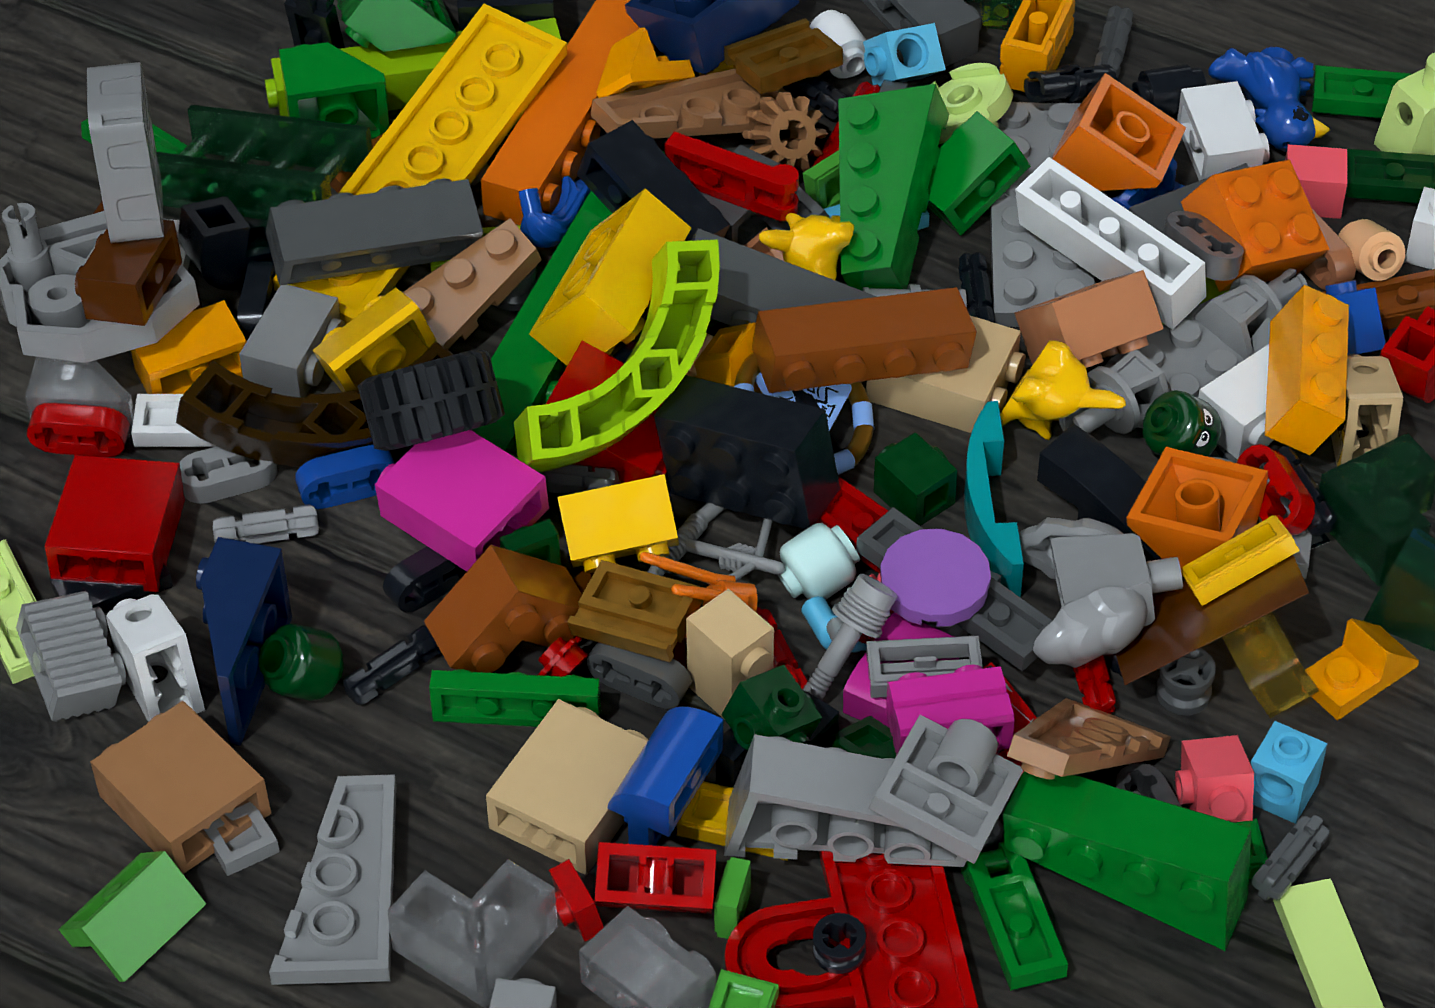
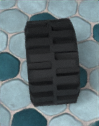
M474 349L371 376L358 385L374 449L390 451L495 423L505 415L489 351Z

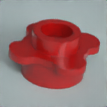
M560 636L538 659L544 666L538 675L561 677L573 675L588 657V654L578 646L582 638L576 636L566 642Z

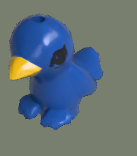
M1269 47L1261 52H1249L1247 56L1234 48H1230L1209 67L1208 74L1215 80L1224 83L1238 81L1242 93L1257 108L1255 109L1256 123L1267 136L1268 143L1276 150L1287 152L1288 144L1307 146L1313 139L1321 138L1330 131V128L1314 118L1300 102V96H1305L1311 86V83L1300 79H1310L1314 75V63L1306 61L1303 57L1294 59V56L1289 51L1280 47Z

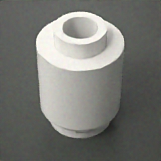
M827 10L816 16L811 22L810 28L820 29L843 48V65L830 69V72L837 78H849L861 73L865 69L863 41L866 39L850 17L836 10Z

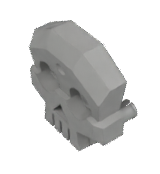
M17 203L21 217L20 222L16 219L12 205L2 212V220L6 227L10 246L7 253L0 259V300L9 323L17 327L23 355L81 363L92 362L157 343L200 305L195 280L181 264L145 326L86 319L81 297L77 296L75 291V277L79 267L86 263L93 252L97 238L100 234H104L107 229L105 212H98L38 229L35 208L28 203Z

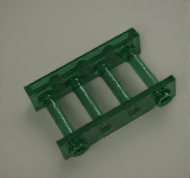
M191 105L187 110L192 141L179 155L157 152L162 183L163 206L181 208L182 205L228 196L243 217L268 220L270 208L277 207L283 202L289 200H302L304 202L326 200L332 196L330 184L341 171L354 173L372 150L370 127ZM206 154L227 156L224 160L204 158ZM251 159L272 162L269 166L248 164ZM296 165L317 168L314 172L293 170Z

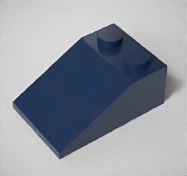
M218 537L210 557H203L199 563L196 587L202 590L203 622L208 624L229 742L230 744L241 746L266 684L259 667L261 647L265 640L277 629L290 624L292 612L282 549Z

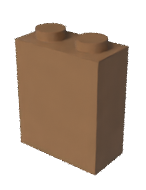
M184 701L176 704L166 712L154 716L145 726L119 743L110 745L101 755L90 761L99 796L154 852L166 851L183 874L215 853L213 847L215 842L203 830L209 829L212 822L220 818L225 823L217 828L225 843H228L252 826L248 814L232 821L225 813H232L235 808L251 802L260 811L264 819L271 814L264 778Z

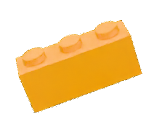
M1305 284L1270 321L1265 436L1310 456L1346 418L1349 305Z

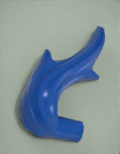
M564 176L562 178V192L559 202L551 214L543 213L538 188L519 191L523 214L520 230L535 247L551 248L559 245L591 190L581 179L574 183L569 176Z

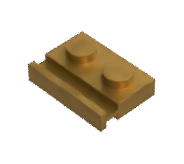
M805 18L724 46V58L726 65H735L736 73L760 94L778 91L788 84L808 77H817L825 71L842 66L843 48L820 29H811L809 21Z
M601 560L578 601L579 609L575 617L570 616L567 623L571 634L574 636L671 662L674 657L672 651L676 643H681L687 632L686 618L700 608L703 600L675 595L671 591L674 584L697 585Z

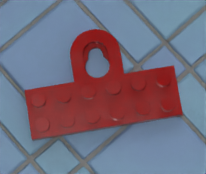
M818 851L829 897L775 905L757 910L737 924L731 932L725 948L726 971L779 984V995L775 1008H978L943 866L888 864L884 854L871 853L866 857L856 859V862L833 861L832 852ZM829 914H849L857 918L864 925L866 932L865 959L860 967L852 972L844 974L826 972L821 975H806L794 969H776L767 960L769 951L775 946L787 944L789 941L813 939L814 927L820 919ZM848 938L841 942L829 939L833 946L841 944L846 948H850V939Z

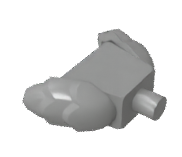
M1047 517L1038 525L1023 529L1019 533L1023 561L1040 569L1049 578L1055 579L1060 599V611L1054 620L1041 631L1034 642L1033 651L1035 655L1047 664H1066L1077 668L1102 655L1118 653L1134 641L1144 626L1150 625L1155 620L1152 594L1183 589L1178 557L1146 561L1140 536L1134 533L1123 534L1109 524L1091 518L1073 521Z

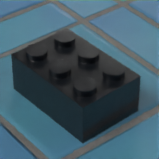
M685 375L676 389L654 414L669 484L674 495L682 496L689 500L712 503L731 511L758 516L780 524L807 529L816 524L840 490L825 409Z

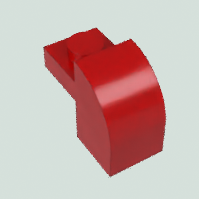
M1429 306L1424 309L1417 320L1406 315L1380 353V356L1389 359L1401 391L1426 403H1430L1435 399V309Z

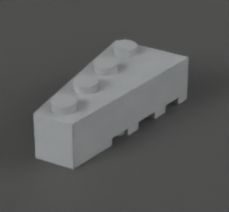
M754 734L729 798L724 856L745 857L747 847L774 849V858L797 859L798 850L830 851L833 853V861L856 862V859L866 857L871 853L884 854L888 864L964 867L967 861L868 809L894 758L881 759L850 753L836 747L824 748L793 742L784 737H767Z

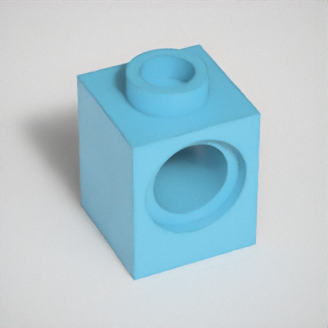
M935 23L889 31L863 41L865 48L864 64L867 72L871 75L873 85L878 84L881 87L884 80L903 83L923 79L946 70ZM897 49L902 53L903 64L897 57Z
M1274 721L1251 760V766L1254 771L1253 805L1296 824L1319 784L1327 743Z

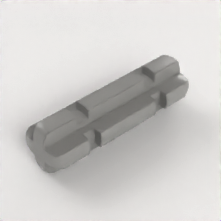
M310 504L295 506L291 513H286L285 508L242 514V520H235L234 515L219 517L213 520L212 525L215 543L218 537L263 544L289 540V534L297 533V538L311 537L317 535L319 531L317 511Z

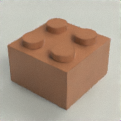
M1144 270L1107 279L1014 313L1032 365L1049 340H1057L1068 345L1072 354L1088 368L1103 362V358L1118 353L1119 355L1149 345L1147 335L1164 329Z

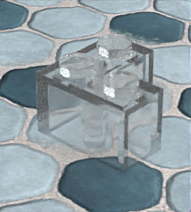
M509 859L506 860L472 899L424 870L387 910L393 950L484 1008L491 1002L496 979L511 980L558 927L555 887Z

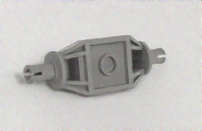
M1289 268L1268 284L1254 275L1245 274L1232 282L1230 291L1195 307L1173 330L1164 324L1163 330L1147 335L1149 345L1119 355L1118 353L1104 366H1098L1087 373L1091 388L1109 390L1125 399V407L1121 409L1080 408L1069 416L1059 419L1061 428L1065 431L1074 423L1089 434L1105 424L1116 433L1126 434L1137 427L1143 428V420L1147 409L1156 398L1165 392L1179 390L1198 397L1199 389L1269 344L1270 321L1304 284L1307 285L1305 278L1300 273L1290 280V278L1296 275L1297 270ZM1134 394H1136L1146 404L1138 405Z

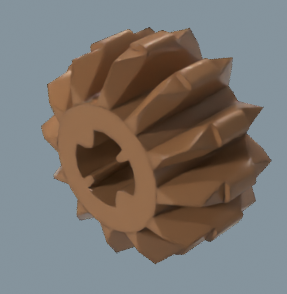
M779 92L776 100L772 97L760 99L762 112L749 111L746 114L749 121L754 123L755 126L754 130H744L742 136L745 139L755 141V144L749 149L780 164L792 165L798 171H806L810 168L808 155L819 157L823 154L821 148L815 144L816 138L822 139L828 135L825 129L815 128V124L821 119L823 114L820 110L808 111L810 100L807 97L798 96L793 100L790 92ZM789 128V138L780 140V130Z

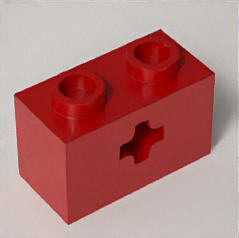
M599 842L595 905L599 907L712 914L717 850Z

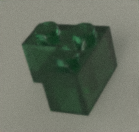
M1409 433L1321 475L1319 489L1325 496L1323 500L1327 501L1337 514L1336 528L1330 534L1378 587L1389 582L1385 580L1412 530H1414L1417 540L1421 544L1427 545L1431 523L1422 513L1430 510L1435 494V461ZM1415 557V565H1414V566H1416V568H1417V565H1418L1419 563H1421L1422 561H1420V562L1417 563V558Z

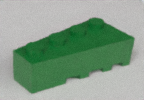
M936 84L838 99L840 222L850 221L854 224L851 241L841 251V275L848 286L863 291V287L880 289H907L919 241L917 231L921 215L926 213L930 196L927 191L932 169L937 167L940 155L939 140L942 129L946 130L949 112Z
M1025 771L1023 772L1003 813L1005 849L1226 951L1248 899L1251 848L1250 827L1077 775L1065 777L1055 775L1054 779H1044Z

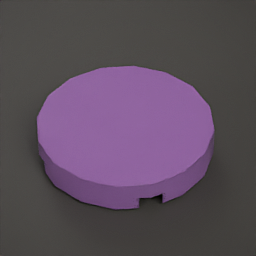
M922 529L900 537L887 549L880 565L881 583L889 587L897 595L891 610L905 620L922 625V620L936 622V627L952 626L970 619L984 606L991 584L989 560L979 545L963 534L945 529Z

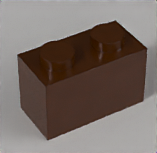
M163 219L164 237L110 243L108 229H106L104 234L99 235L93 252L86 263L79 267L75 277V291L77 296L81 297L86 319L140 326L146 325L182 264L173 220Z

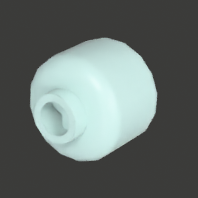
M816 523L783 544L780 548V558L785 569L778 577L793 598L803 593L808 600L816 596L824 597L826 600L856 579L855 564L860 561V557L847 535L838 525L830 529L823 523Z

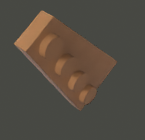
M735 68L593 99L591 117L607 133L633 120L646 135L652 138H669L674 131L686 136L743 133L747 129L754 130L755 124L749 121L746 114L749 111L762 112L760 108L761 98L772 97L776 100L779 92L787 91L781 88L778 91L760 94L736 73Z
M509 218L402 293L415 302L437 342L448 350L459 337L466 340L479 326L477 322L478 317L490 305L498 306L542 259L536 247Z
M1065 698L1014 734L1007 757L1021 761V769L1031 775L1044 779H1054L1055 775L1065 777L1164 758L1171 736Z

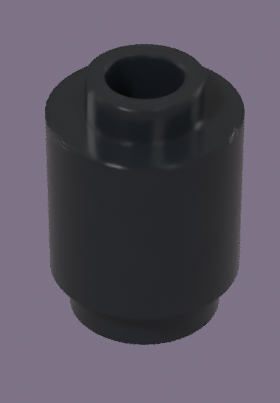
M1188 64L1141 71L1138 82H1133L1132 91L1170 116L1178 114L1181 89L1206 86V80L1200 67L1190 68Z

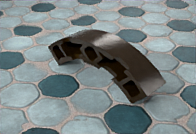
M435 341L422 356L409 366L454 354ZM215 361L209 364L180 398L176 418L177 424L217 447L250 459L273 461L274 464L302 466L307 461L318 457L373 445L359 392L357 393L355 390L332 394H309L306 398L272 393V388L238 376Z

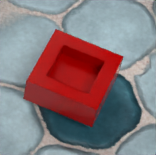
M570 859L549 869L557 891L549 895L548 898L562 925L566 927L574 922L584 942L604 932L605 929L595 902Z

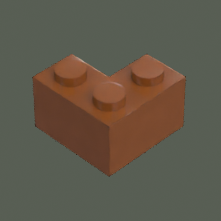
M490 545L424 622L450 668L456 670L464 669L471 672L493 673L503 665L508 655L522 640L549 647L560 636L566 642L573 638L574 635L571 634L567 621L570 616L575 617L579 609L578 601L582 593L565 566Z

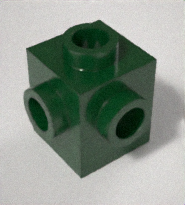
M785 665L741 681L721 714L733 730L737 742L747 751L754 734L767 737L779 736L793 742L811 745L810 737L822 719L811 697L802 690Z

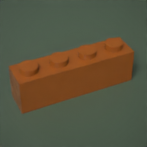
M954 287L758 311L752 351L756 356L769 393L799 391L815 387L852 384L855 382L900 378L910 375L968 368L977 330L958 288Z

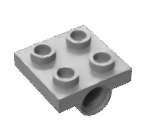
M919 715L876 791L868 809L975 864L1023 770L1015 763L996 754L998 748L996 736L982 723L971 719H959L954 721L949 729Z

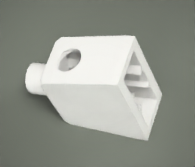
M151 594L138 600L129 598L117 603L113 610L109 611L106 615L115 652L119 653L123 660L126 681L147 721L149 722L154 716L166 712L181 701H184L196 713L205 711L186 633L160 596ZM153 665H160L168 670L167 677L159 683L154 681L158 677L151 667Z

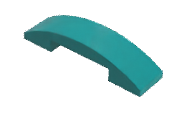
M989 401L980 412L969 440L964 490L965 519L970 539L979 545L989 560L990 571L1001 575V584L1020 597L1024 564L1017 522L995 523L988 476L1001 475L1004 435L998 401Z

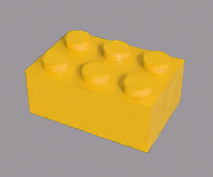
M645 188L590 230L529 335L566 366H568L582 340L608 355L612 353L620 341L626 345L629 344L641 332L646 322L641 316L645 309L649 308L651 302L653 257L666 242L685 241L691 227Z

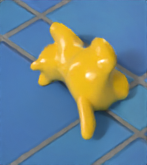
M789 213L785 218L790 226V230H766L759 234L761 243L771 249L783 252L785 262L836 280L838 257L843 248L849 245L854 224L850 221L840 222V216L832 215L830 218L823 215H810L804 218L800 215Z
M1049 340L1001 410L1002 426H1005L1010 421L1018 419L1026 428L1036 431L1044 439L1049 440L1052 436L1051 424L1053 421H1059V419L1069 416L1080 408L1121 409L1126 406V401L1123 397L1112 391L1091 388L1086 367L1072 354L1070 347L1063 342Z

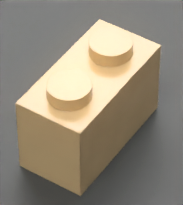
M729 588L686 618L687 671L692 679L689 688L723 718L721 714L741 681L773 669L774 628Z

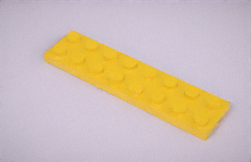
M484 3L339 193H352L354 195L375 193L384 187L394 185L410 188L423 186L433 180L442 178L452 181L469 179L471 184L522 116L528 105L566 57L567 42ZM409 266L288 285L338 297L340 317L347 324L361 314L371 300L389 293ZM277 275L273 278L275 291L280 287Z

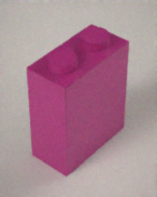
M472 430L414 444L397 463L388 465L375 483L381 517L465 571L471 568L490 545L500 547V537L513 533L521 527L534 525L549 509L545 476Z

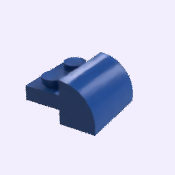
M675 707L664 714L608 803V809L624 816V822L628 823V844L656 846L662 835L670 836L723 750V718L692 707Z

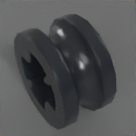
M845 913L829 914L818 921L813 931V955L816 963L822 969L835 974L849 973L860 967L866 954V932L864 925L857 918ZM845 938L850 939V948H846L841 944L833 949L829 948V939H833L836 942H841Z

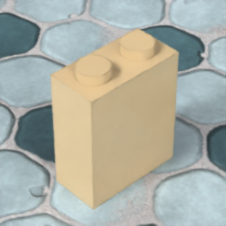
M970 316L977 333L968 368L910 375L900 378L870 380L866 384L869 400L875 404L972 433L975 422L986 403L998 401L1001 412L1007 401L1008 390L1006 388L1009 382L1016 384L1021 377L1026 358L1025 354L1019 352L1021 331Z
M558 699L487 793L489 829L560 863L570 859L576 871L587 875L597 862L599 842L610 843L625 823L624 816L608 809V803L648 739L635 730H624L601 719L588 708H577Z

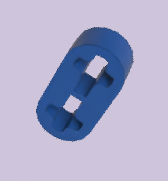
M366 445L307 461L297 470L295 481L305 505H313L315 509L329 508L377 496L375 483L378 481L382 471L388 465L395 463L391 451L374 449V445Z

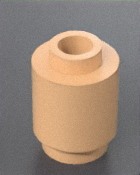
M1361 219L1350 222L1344 226L1338 235L1351 249L1356 271L1372 280L1382 281L1391 278L1400 270L1404 263L1405 246L1401 238L1374 221Z

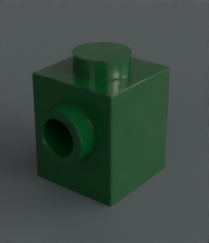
M916 432L899 443L889 444L875 457L873 492L890 508L894 507L919 526L955 504L957 469L948 461L945 454L938 447L930 446Z

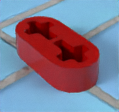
M43 403L36 406L32 412L27 429V438L32 445L44 452L114 457L119 455L125 448L130 423L125 415L113 408Z
M1262 444L1250 446L1239 456L1237 463L1259 468L1262 463L1266 462L1263 468L1268 470V478L1270 479V482L1266 484L1259 517L1264 521L1272 515H1276L1292 536L1302 533L1312 523L1315 515V503L1311 494L1284 455ZM1282 496L1291 501L1288 505L1291 513L1287 518L1283 517L1286 514V508L1280 501Z

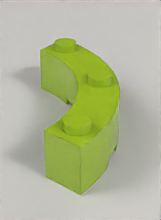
M718 240L672 241L664 244L652 259L653 282L648 316L641 336L629 358L615 374L590 391L588 390L571 398L550 404L527 406L514 421L518 460L538 472L571 465L596 455L619 442L641 425L676 389L691 368L707 335L705 333L710 322L713 304L716 302L720 270Z

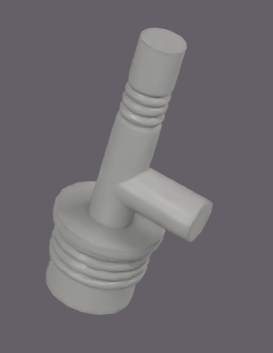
M858 575L852 587L847 588V592L844 593L841 602L834 604L832 612L837 617L830 619L826 626V631L832 642L818 663V668H815V672L812 673V677L809 678V682L803 688L804 691L823 700L826 691L829 690L834 681V677L840 672L861 635L865 634L869 637L880 638L882 626L885 624L884 621H887V617L890 616V609L897 599V595L893 590L868 575Z

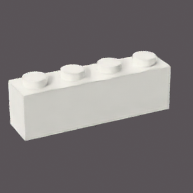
M1048 157L1015 189L1019 224L1101 281L1144 270L1161 322L1172 330L1206 298V272L1203 260L1052 158Z

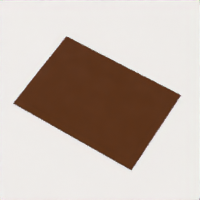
M1294 555L1204 606L1200 604L1186 581L1183 582V589L1163 592L1153 597L1155 620L1150 625L1144 626L1133 642L1118 653H1115L1124 685L1308 594V588Z

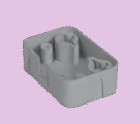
M141 62L87 68L88 123L110 243L164 237L161 175Z

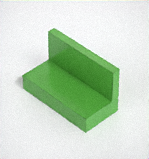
M166 851L140 853L58 930L72 947L91 946L118 981L125 982L194 917L206 903Z

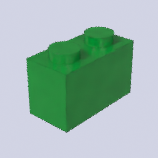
M976 111L964 124L958 126L952 136L939 148L940 155L937 167L932 169L927 190L930 195L927 208L961 236L1031 165L1010 137Z

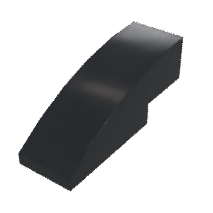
M1073 423L1040 452L1037 481L1078 507L1077 520L1091 518L1109 524L1123 534H1136L1127 526L1126 517L1146 482L1105 445ZM1141 539L1146 561L1162 559Z

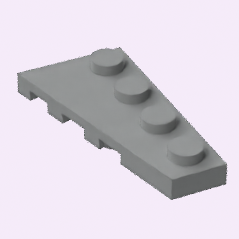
M395 775L337 777L317 834L318 844L312 861L307 862L301 880L302 889L295 909L290 911L284 928L285 938L279 955L275 954L269 971L271 985L390 981L397 789Z

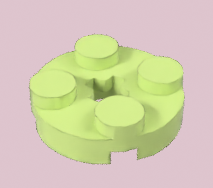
M973 63L958 67L949 72L952 80L944 83L941 87H938L936 81L932 83L936 84L949 112L946 130L942 129L939 144L945 143L952 136L955 129L964 124L976 111L999 128L997 120L1006 113L1013 99V92L1004 73L1000 74L997 66L990 63Z

